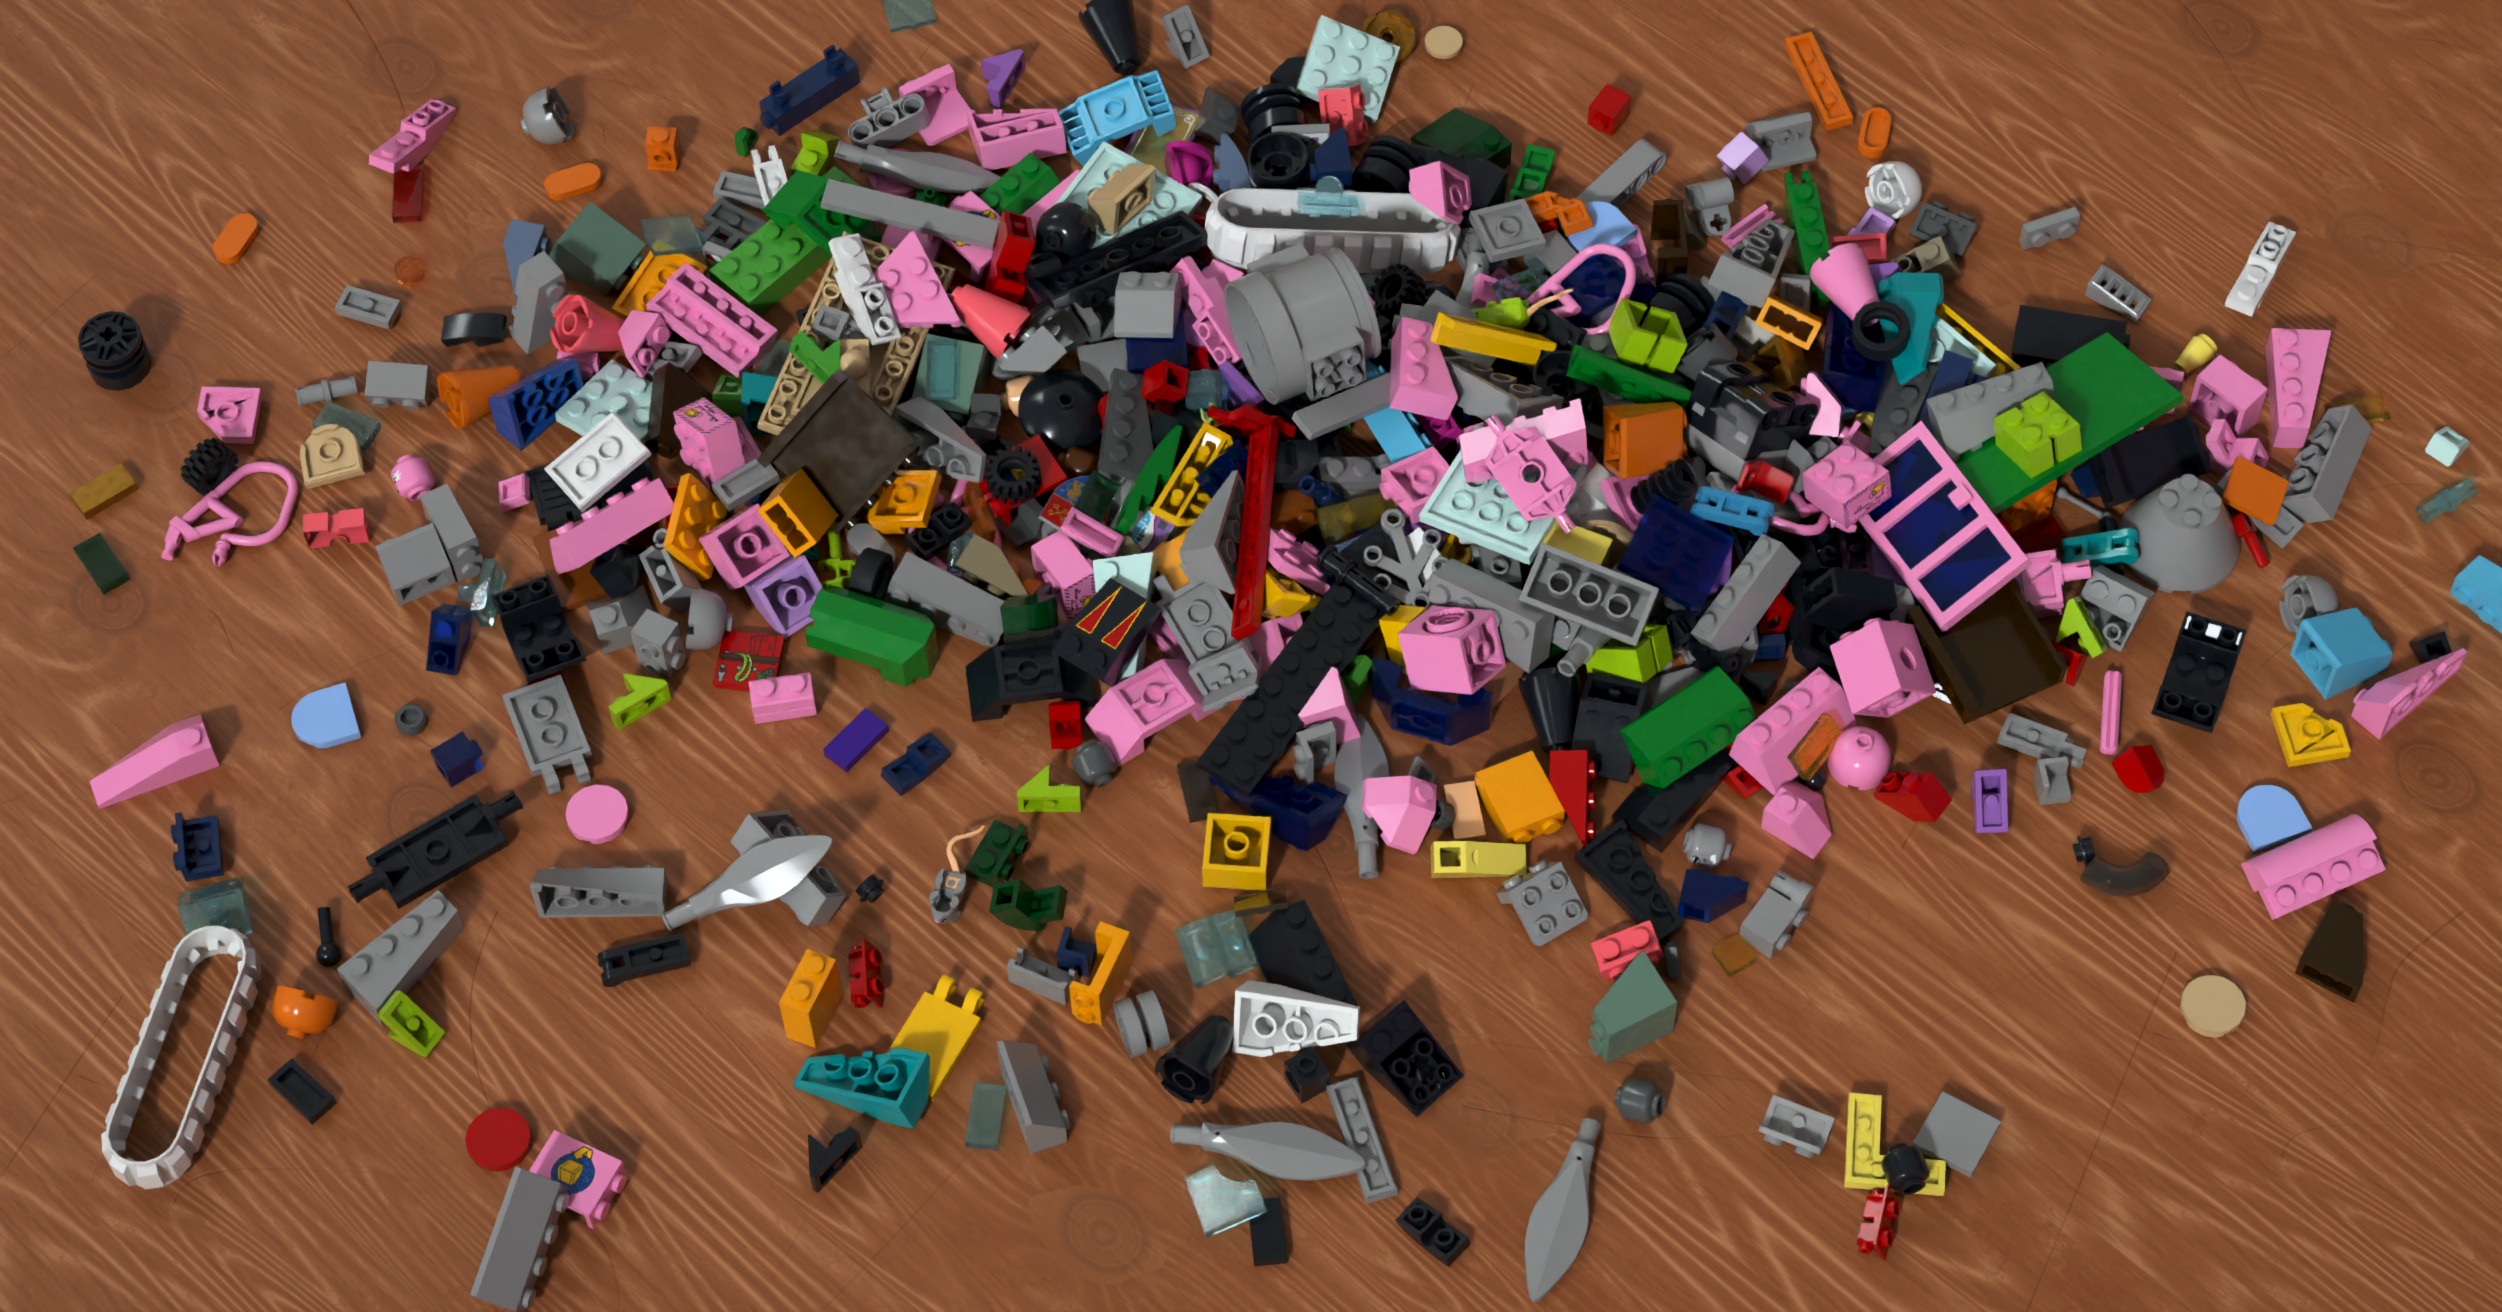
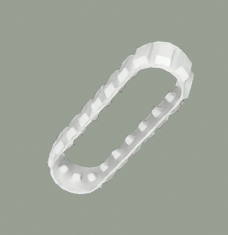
M1256 188L1232 189L1222 193L1215 202L1211 203L1206 213L1204 227L1208 234L1207 246L1212 255L1221 263L1232 268L1247 270V264L1302 243L1310 257L1319 253L1323 254L1334 247L1340 248L1350 258L1358 273L1381 274L1383 270L1389 272V266L1393 265L1396 268V264L1408 266L1417 275L1435 273L1442 270L1449 261L1453 260L1458 248L1461 232L1458 224L1454 225L1440 218L1413 199L1411 193Z
M216 925L193 930L181 939L179 944L173 949L174 953L171 960L167 961L161 975V986L154 993L150 1004L151 1012L144 1019L139 1032V1043L132 1050L127 1063L129 1066L127 1074H124L116 1091L118 1097L116 1102L111 1104L105 1120L107 1124L106 1131L101 1134L102 1153L114 1175L130 1187L137 1185L145 1190L165 1187V1185L174 1182L184 1174L192 1164L191 1160L194 1153L199 1151L205 1135L203 1132L204 1125L209 1123L215 1108V1096L220 1094L226 1079L224 1072L226 1067L232 1063L237 1049L235 1045L236 1040L242 1036L248 1020L246 1017L247 1011L252 1009L258 993L256 983L261 980L260 960L255 949L252 948L248 937L234 928L227 929ZM217 954H230L233 957L238 956L242 958L241 961L237 962L238 974L176 1138L169 1149L157 1158L145 1162L135 1161L130 1157L127 1159L122 1158V1153L126 1152L125 1141L190 974L195 966L205 958Z

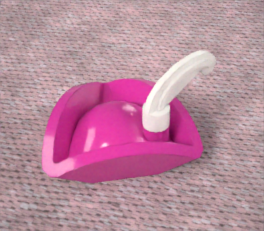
M1169 142L1166 146L1164 162L1167 176L1177 181V183H1181L1201 194L1202 198H1207L1211 203L1215 202L1218 196L1210 190L1213 183V167L1209 150L1194 142Z

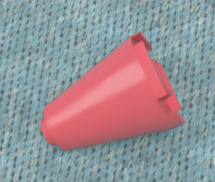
M966 284L963 288L957 286L949 298L959 319L997 359L1011 346L1014 348L1021 339L1019 336L1023 329L1027 330L1034 317V312L1030 309L969 284Z
M567 295L558 303L552 315V318H556L555 328L550 327L552 342L558 350L565 353L624 351L618 334L625 321L624 319L582 295Z

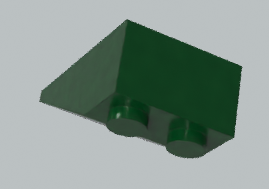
M1456 108L1411 137V141L1414 144L1437 148L1444 154L1453 155L1460 153L1464 155V158L1472 160L1477 157L1483 158L1502 169L1511 164L1512 143L1493 125Z

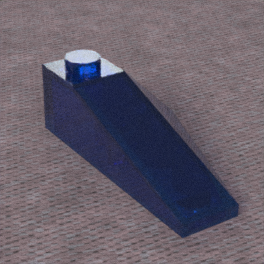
M1209 775V781L1251 816L1271 817V832L1280 840L1304 851L1310 850L1327 838L1347 800V794L1322 783L1311 782L1310 786L1294 783V777L1285 775L1282 779L1265 777L1248 799Z

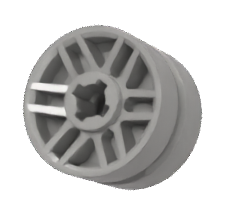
M1153 990L1136 995L1138 1009H1136L1129 997L1113 1002L1119 1032L1131 1059L1147 1054L1146 1039L1154 1051L1170 1046L1166 1021Z

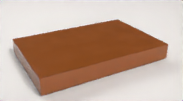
M556 529L533 537L545 571L550 576L558 594L563 613L585 606V602L608 595L589 573L596 558L577 569L558 574L554 567L549 539L558 535Z

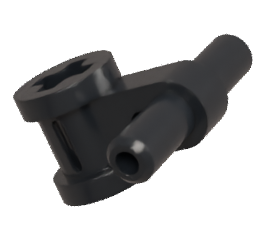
M1713 600L1707 601L1704 606L1687 615L1683 610H1679L1660 623V625L1667 626V631L1675 642L1673 646L1676 651L1686 648L1693 640H1697L1691 634V631L1710 607Z

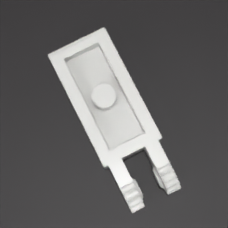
M775 145L768 146V155L771 160L761 163L758 150H751L754 174L764 207L788 181Z

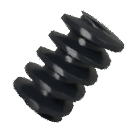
M1679 458L1675 460L1673 464L1665 466L1664 469L1657 471L1655 475L1649 476L1647 480L1639 482L1638 486L1632 487L1630 497L1633 506L1642 516L1651 519L1656 518L1661 513L1668 511L1669 508L1676 506L1696 493L1698 489L1696 473L1692 466L1684 459Z

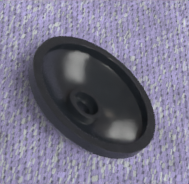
M1066 369L1046 371L1034 377L1021 393L1018 404L1020 424L1029 438L1039 434L1050 451H1063L1067 453L1068 449L1072 446L1085 449L1101 436L1100 430H1102L1103 426L1097 405L1100 399L1104 397V394L1093 380L1079 372ZM1067 399L1070 403L1063 404L1060 400Z

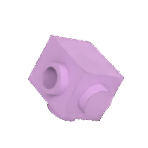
M1742 131L1730 143L1726 144L1717 155L1723 164L1720 168L1721 171L1730 180L1733 181L1737 178L1744 185L1769 161L1761 148Z

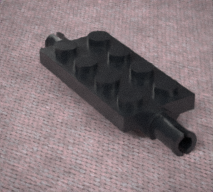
M514 791L490 805L488 803H481L475 794L365 857L372 873L348 885L347 888L357 904L380 889L386 890L397 908L400 909L509 846L506 837L498 826L500 825L499 821L519 809H523V805L518 796L516 797Z

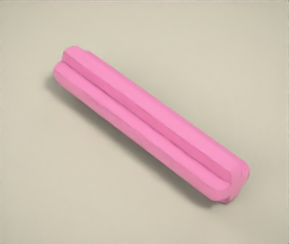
M2109 670L2105 673L2100 738V752L2104 755H2115L2118 749L2122 674L2119 671Z

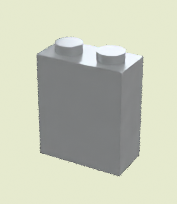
M448 484L420 495L427 523H433L457 581L460 582L473 578L480 572L485 571L486 567L477 537Z

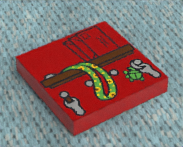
M725 631L713 679L714 688L750 691L749 681L778 677L785 646V637L782 635Z

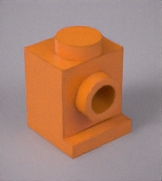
M648 126L645 140L648 170L677 172L681 151L677 128Z

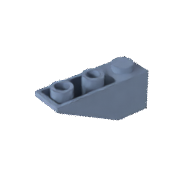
M511 219L503 240V246L517 303L518 296L515 294L519 265L542 251H545L548 255L551 248V238L547 236L545 225Z

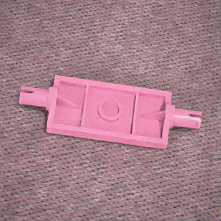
M2055 549L2025 554L2032 564L2015 577L2020 585L2022 596L2026 602L2029 601L2033 605L2035 612L2064 608L2061 588L2064 582L2092 579L2089 559L2061 564V561L2057 562ZM2006 556L1939 566L1933 569L1934 580H1931L1929 584L1922 585L1936 604L1941 606L1964 596L2010 560L2011 557ZM1910 590V592H1911V594H1912V597H1913V599H1914L1915 604L1920 603V602L1918 601V599L1915 597V595L1912 593V591Z

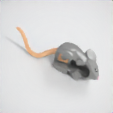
M982 825L976 831L957 835L948 843L946 851L952 872L942 868L935 878L934 891L929 895L931 916L937 924L955 923L959 919L961 911L957 908L963 901L967 890L968 881L966 874H960L958 862L952 851L953 845L959 840L979 834L985 828V825Z

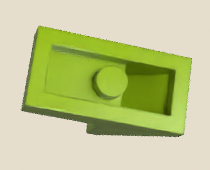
M816 129L802 132L803 147L790 168L791 175L800 170L822 176L835 154L839 139L842 140V138Z
M2077 596L2068 600L2056 642L2078 632L2080 635L2078 643L2085 654H2090L2094 658L2108 651L2109 649L2081 597Z
M623 674L625 686L629 694L617 698L608 708L612 722L619 731L672 699L665 680Z
M1047 765L1017 791L1018 811L1081 812L1080 786L1066 783L1051 786L1050 765Z
M395 991L376 1015L391 1029L388 1034L391 1039L422 1057H427L446 1033L402 991Z

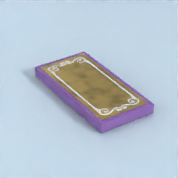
M1172 102L1170 104L1175 114L1176 128L1159 137L1153 125L1135 131L1124 153L1146 165H1153L1157 171L1166 176L1164 162L1167 144L1171 141L1195 143L1198 135L1194 134L1199 111Z

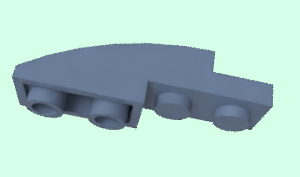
M1221 133L1220 145H1215L1214 161L1219 162V168H1214L1213 185L1219 186V196L1232 189L1252 188L1248 169L1240 151L1227 133Z

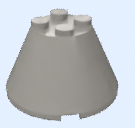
M2185 474L2181 478L2174 479L2138 498L2126 509L2118 526V530L2132 528L2139 532V542L2135 544V548L2139 552L2138 561L2133 564H2125L2126 567L2143 583L2167 593H2172L2174 590L2190 591L2191 594L2212 589L2230 575L2240 553V537L2236 534L2232 517L2224 506L2221 497L2209 484L2199 480L2192 474Z

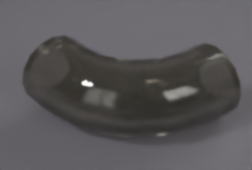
M2152 852L2145 853L2134 864L2126 866L2115 865L2097 855L2085 868L2080 881L2106 895L2131 897L2148 893L2162 883L2170 874V868L2163 858Z

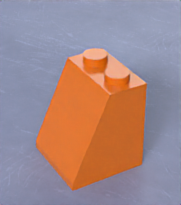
M1674 401L1603 406V466L1620 479H1627L1656 473L1664 469L1665 466L1673 464L1675 460L1685 458L1687 448L1685 440H1683V428H1686L1687 417L1683 407Z

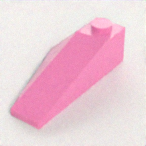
M2464 648L2379 681L2369 690L2366 688L2362 689L2353 700L2355 706L2351 717L2380 740L2462 668L2468 651Z
M198 714L169 725L90 780L98 808L110 806L218 767L219 763L202 715Z

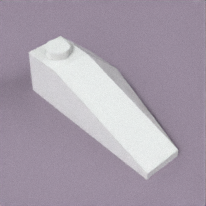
M1248 980L1235 990L1232 1052L1265 1057L1285 1051H1298L1311 1046H1326L1357 1040L1359 1038L1360 1007L1278 984Z

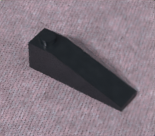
M1721 750L1664 789L1645 784L1630 793L1612 814L1611 819L1618 822L1623 818L1631 833L1662 853L1723 782L1727 773L1732 771L1738 763Z

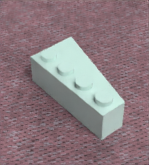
M1154 552L1093 560L1096 593L1112 578L1152 602L1155 593V583L1153 580L1156 578L1159 559ZM1147 635L1118 683L1143 670Z

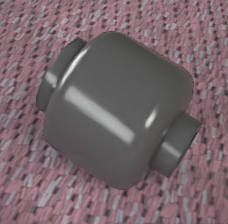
M1092 739L1074 750L1075 755L1071 762L1084 785L1096 784L1097 788H1100L1114 779L1112 774L1118 768V764L1105 742H1096L1095 739Z
M1630 1078L1623 1087H1618L1615 1094V1105L1619 1106L1620 1115L1624 1119L1649 1124L1656 1118H1660L1663 1114L1666 1096L1664 1092H1661V1088L1656 1082Z

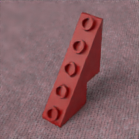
M1003 210L984 289L986 292L1018 305L1026 288L1024 277L1025 265L1028 263L1036 243L1030 217ZM974 335L972 343L983 345Z

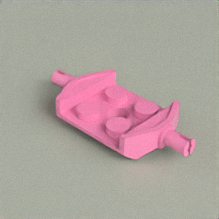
M1495 413L1491 417L1496 425L1490 418L1485 420L1497 439L1484 462L1485 465L1490 469L1526 521L1552 516L1553 519L1556 518L1565 534L1568 533L1570 529L1565 522H1567L1571 529L1575 528L1576 525L1565 512V506L1572 496L1577 483L1536 426L1510 431L1505 428ZM1527 465H1536L1540 470V477L1534 483L1526 482L1522 476L1523 469Z

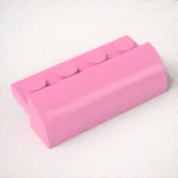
M688 263L683 264L667 279L666 286L646 306L648 312L659 313L669 328L692 345L698 346L703 353L737 378L750 366L755 368L761 362L774 343L778 332L776 328Z
M2356 814L2349 815L2241 863L2253 892L2259 891L2272 920L2386 870L2373 843V840L2377 839L2369 824Z

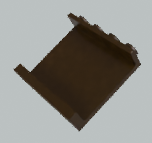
M839 369L829 377L756 460L764 468L771 463L775 464L788 477L802 468L839 515L835 520L838 522V525L832 530L838 534L844 527L849 531L860 520L861 517L857 513L863 506L868 510L879 499L880 496L876 492L882 486L887 489L898 478L899 475L895 471L901 465L906 468L918 456L914 450L921 443L844 371Z
M2013 578L1944 632L1939 629L1927 612H1922L1919 605L1907 610L1904 623L1914 625L1925 660L1964 725L2063 681L2067 670L2066 659L2061 652L2056 651L2051 643L2052 639L2046 627L2040 625L2033 605L2029 601L2026 602L2022 596L2020 585L2016 578ZM1961 597L1939 606V608L1943 612Z

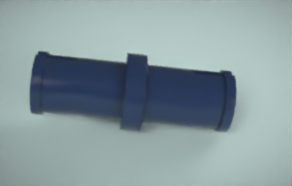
M1306 475L1299 481L1298 488L1301 489L1299 491L1313 498L1315 503L1323 506L1327 505L1335 511L1342 510L1347 503L1346 495L1341 491L1335 490L1329 482L1318 481L1311 475Z

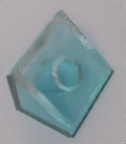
M241 876L179 892L177 905L186 935L193 930L216 925L227 929L234 928L243 935L253 933Z

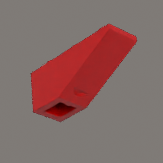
M1588 750L1550 751V784L1582 845L1585 847L1590 843V839H1595L1596 836L1595 821L1591 820V809H1596V792L1591 790V779H1596L1597 776L1596 760H1591Z

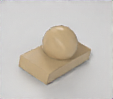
M869 339L840 340V369L871 396Z

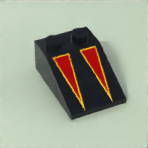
M1110 578L1070 622L1052 652L1103 683L1113 687L1118 683L1162 608Z

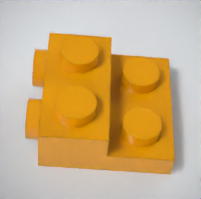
M896 470L895 473L899 475L898 478L887 489L882 486L876 492L880 497L868 513L869 523L880 534H905L906 528H927L942 479L938 470Z

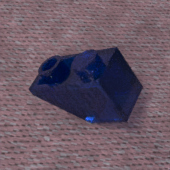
M443 603L432 611L427 671L454 676L458 674L470 640L473 608Z
M1686 869L1679 899L1678 914L1681 918L1710 923L1746 902L1749 882L1743 881L1736 876L1724 877L1711 874L1702 869Z

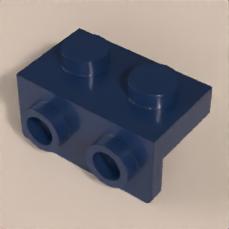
M182 812L175 813L176 824L171 825V834L174 844L177 843L178 852H173L176 871L181 870L186 882L224 875L220 823L217 815L185 820Z

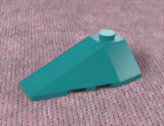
M1896 272L1889 278L1881 280L1875 286L1880 301L1896 304L1904 310L1909 318L1910 334L1906 349L1898 357L1891 359L1897 380L1901 385L1926 369L1932 341L1929 339L1931 327L1937 326L1938 317L1935 315L1936 307L1942 304L1944 298L1943 277L1939 273ZM1879 319L1885 342L1894 341L1899 334L1898 327L1889 320Z
M895 1048L890 1049V1053L874 1054L873 1051H866L862 1053V1056L845 1058L843 1054L809 1057L804 1062L793 1086L880 1121L914 1129L928 1103L930 1056L928 1053Z

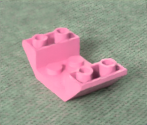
M1161 659L1109 688L1085 718V723L1099 742L1107 744L1118 767L1144 752L1145 738L1190 713L1198 722L1217 711L1214 709L1206 712L1203 711L1201 707L1203 695L1188 672L1189 665H1191L1189 660Z

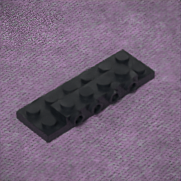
M1181 210L1083 252L1080 255L1062 261L1063 268L1036 278L1027 276L1028 284L1054 310L1067 308L1074 302L1083 309L1097 307L1103 304L1106 299L1115 296L1120 272L1169 273L1182 258L1186 257L1185 254L1196 252L1201 247L1206 246L1208 234L1205 229Z

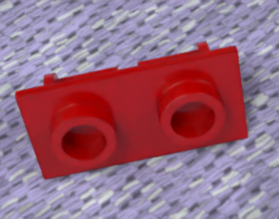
M862 938V946H853L848 954L850 976H861V978L850 981L851 1002L854 1003L856 1008H865L868 1002H872L877 1007L882 1008V994H884V984L880 971V966L883 964L882 954L878 948L865 938Z
M1889 1185L1885 1186L1884 1192L1879 1189H1873L1871 1194L1867 1195L1863 1218L1864 1220L1874 1221L1873 1223H1861L1856 1243L1859 1246V1252L1871 1254L1872 1250H1877L1882 1260H1886L1888 1248H1891L1893 1245V1224L1895 1218H1898L1900 1214V1201L1896 1198Z

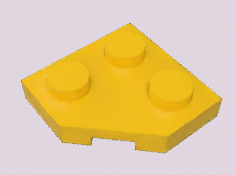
M2304 703L2274 707L2270 713L2288 767L2348 758L2351 749L2342 724L2331 718L2329 721L2313 713L2314 709Z

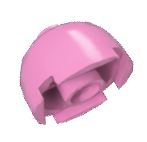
M1855 726L1842 731L1836 736L1829 750L1828 768L1830 773L1838 783L1847 788L1848 785L1859 787L1858 790H1868L1877 787L1881 783L1882 778L1888 774L1891 766V750L1886 739L1876 730L1869 727Z

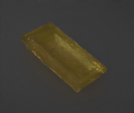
M2381 393L2333 402L2323 406L2325 412H2327L2331 408L2353 404L2369 424L2391 419Z

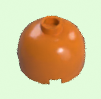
M278 985L272 1000L273 1017L279 1025L288 1029L286 1035L305 1040L307 1034H319L332 1024L337 1013L339 1001L319 994H311L303 990Z

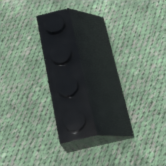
M1305 899L1274 911L1246 937V941L1267 983L1286 986L1357 1006Z

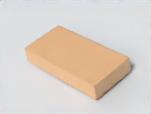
M1475 781L1443 785L1445 801L1452 804L1455 810V820L1451 826L1454 841L1486 840Z

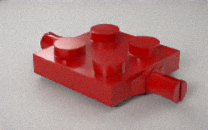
M1246 404L1233 411H1225L1215 405H1211L1207 412L1209 418L1215 419L1213 427L1246 443H1249L1250 435L1270 424L1279 429L1278 439H1293L1296 426L1287 423L1285 418L1260 412L1261 409L1254 405Z

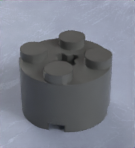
M1715 323L1710 324V330L1707 331L1702 327L1686 339L1688 345L1675 369L1691 390H1694L1696 378L1706 366L1738 363L1735 359L1738 355V350Z

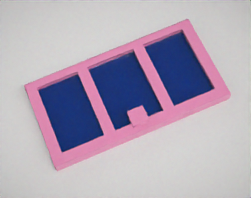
M1922 421L1873 458V460L1889 471L1892 497L1858 521L1942 632L1955 625L2032 564Z

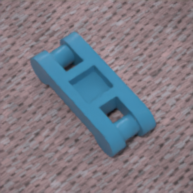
M1701 486L1698 488L1695 496L1697 502L1692 505L1689 515L1696 521L1703 522L1709 520L1746 529L1756 536H1761L1762 534H1767L1769 529L1768 519L1773 517L1775 506L1764 500ZM1714 503L1717 505L1716 507L1710 506V504ZM1748 512L1755 513L1757 516L1748 515Z

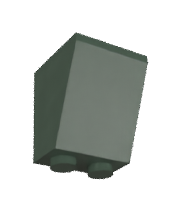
M589 201L557 240L549 257L563 271L564 275L607 296L613 288L618 291L628 278L625 275L626 271L630 267L635 270L645 256L641 252L646 243Z
M927 334L912 399L919 396L940 407L953 421L964 422L965 418L970 419L971 394L983 393L990 373L989 364L993 355L981 344Z
M1644 951L1634 958L1593 1009L1592 1024H1590L1591 1033L1588 1042L1592 1052L1596 1056L1600 1055L1606 1065L1673 1032L1677 1001Z

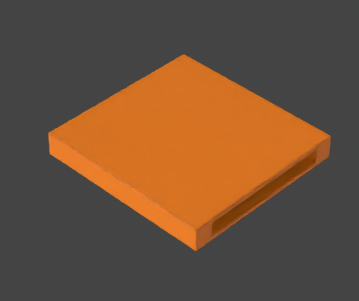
M2237 456L2221 500L2223 503L2273 526L2289 481Z

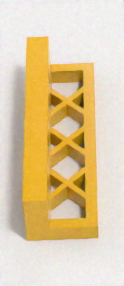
M1438 312L1430 338L1431 342L1438 345L1530 365H1536L1541 350L1553 352L1557 346L1555 342L1537 333Z

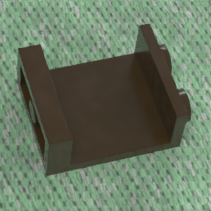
M1664 199L1653 201L1650 240H1674L1675 247L1658 248L1655 272L1656 288L1671 273L1681 272L1687 274L1688 247L1683 200Z

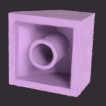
M790 554V556L744 585L758 612L778 635H782L785 638L814 620L809 617L810 609L820 589L823 588L806 556L802 554L796 558Z

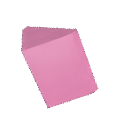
M1332 667L1298 716L1304 722L1305 730L1313 724H1324L1332 721L1336 730V745L1360 738L1361 734L1353 701L1338 670Z

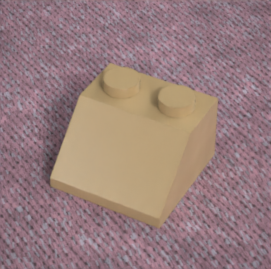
M1128 164L1121 171H1115L1101 189L1096 188L1090 194L1087 215L1090 214L1095 222L1114 236L1153 201L1156 168L1153 165Z

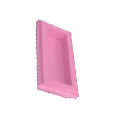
M1071 507L1061 526L1063 533L1107 558L1116 556L1125 539L1124 536L1074 507Z

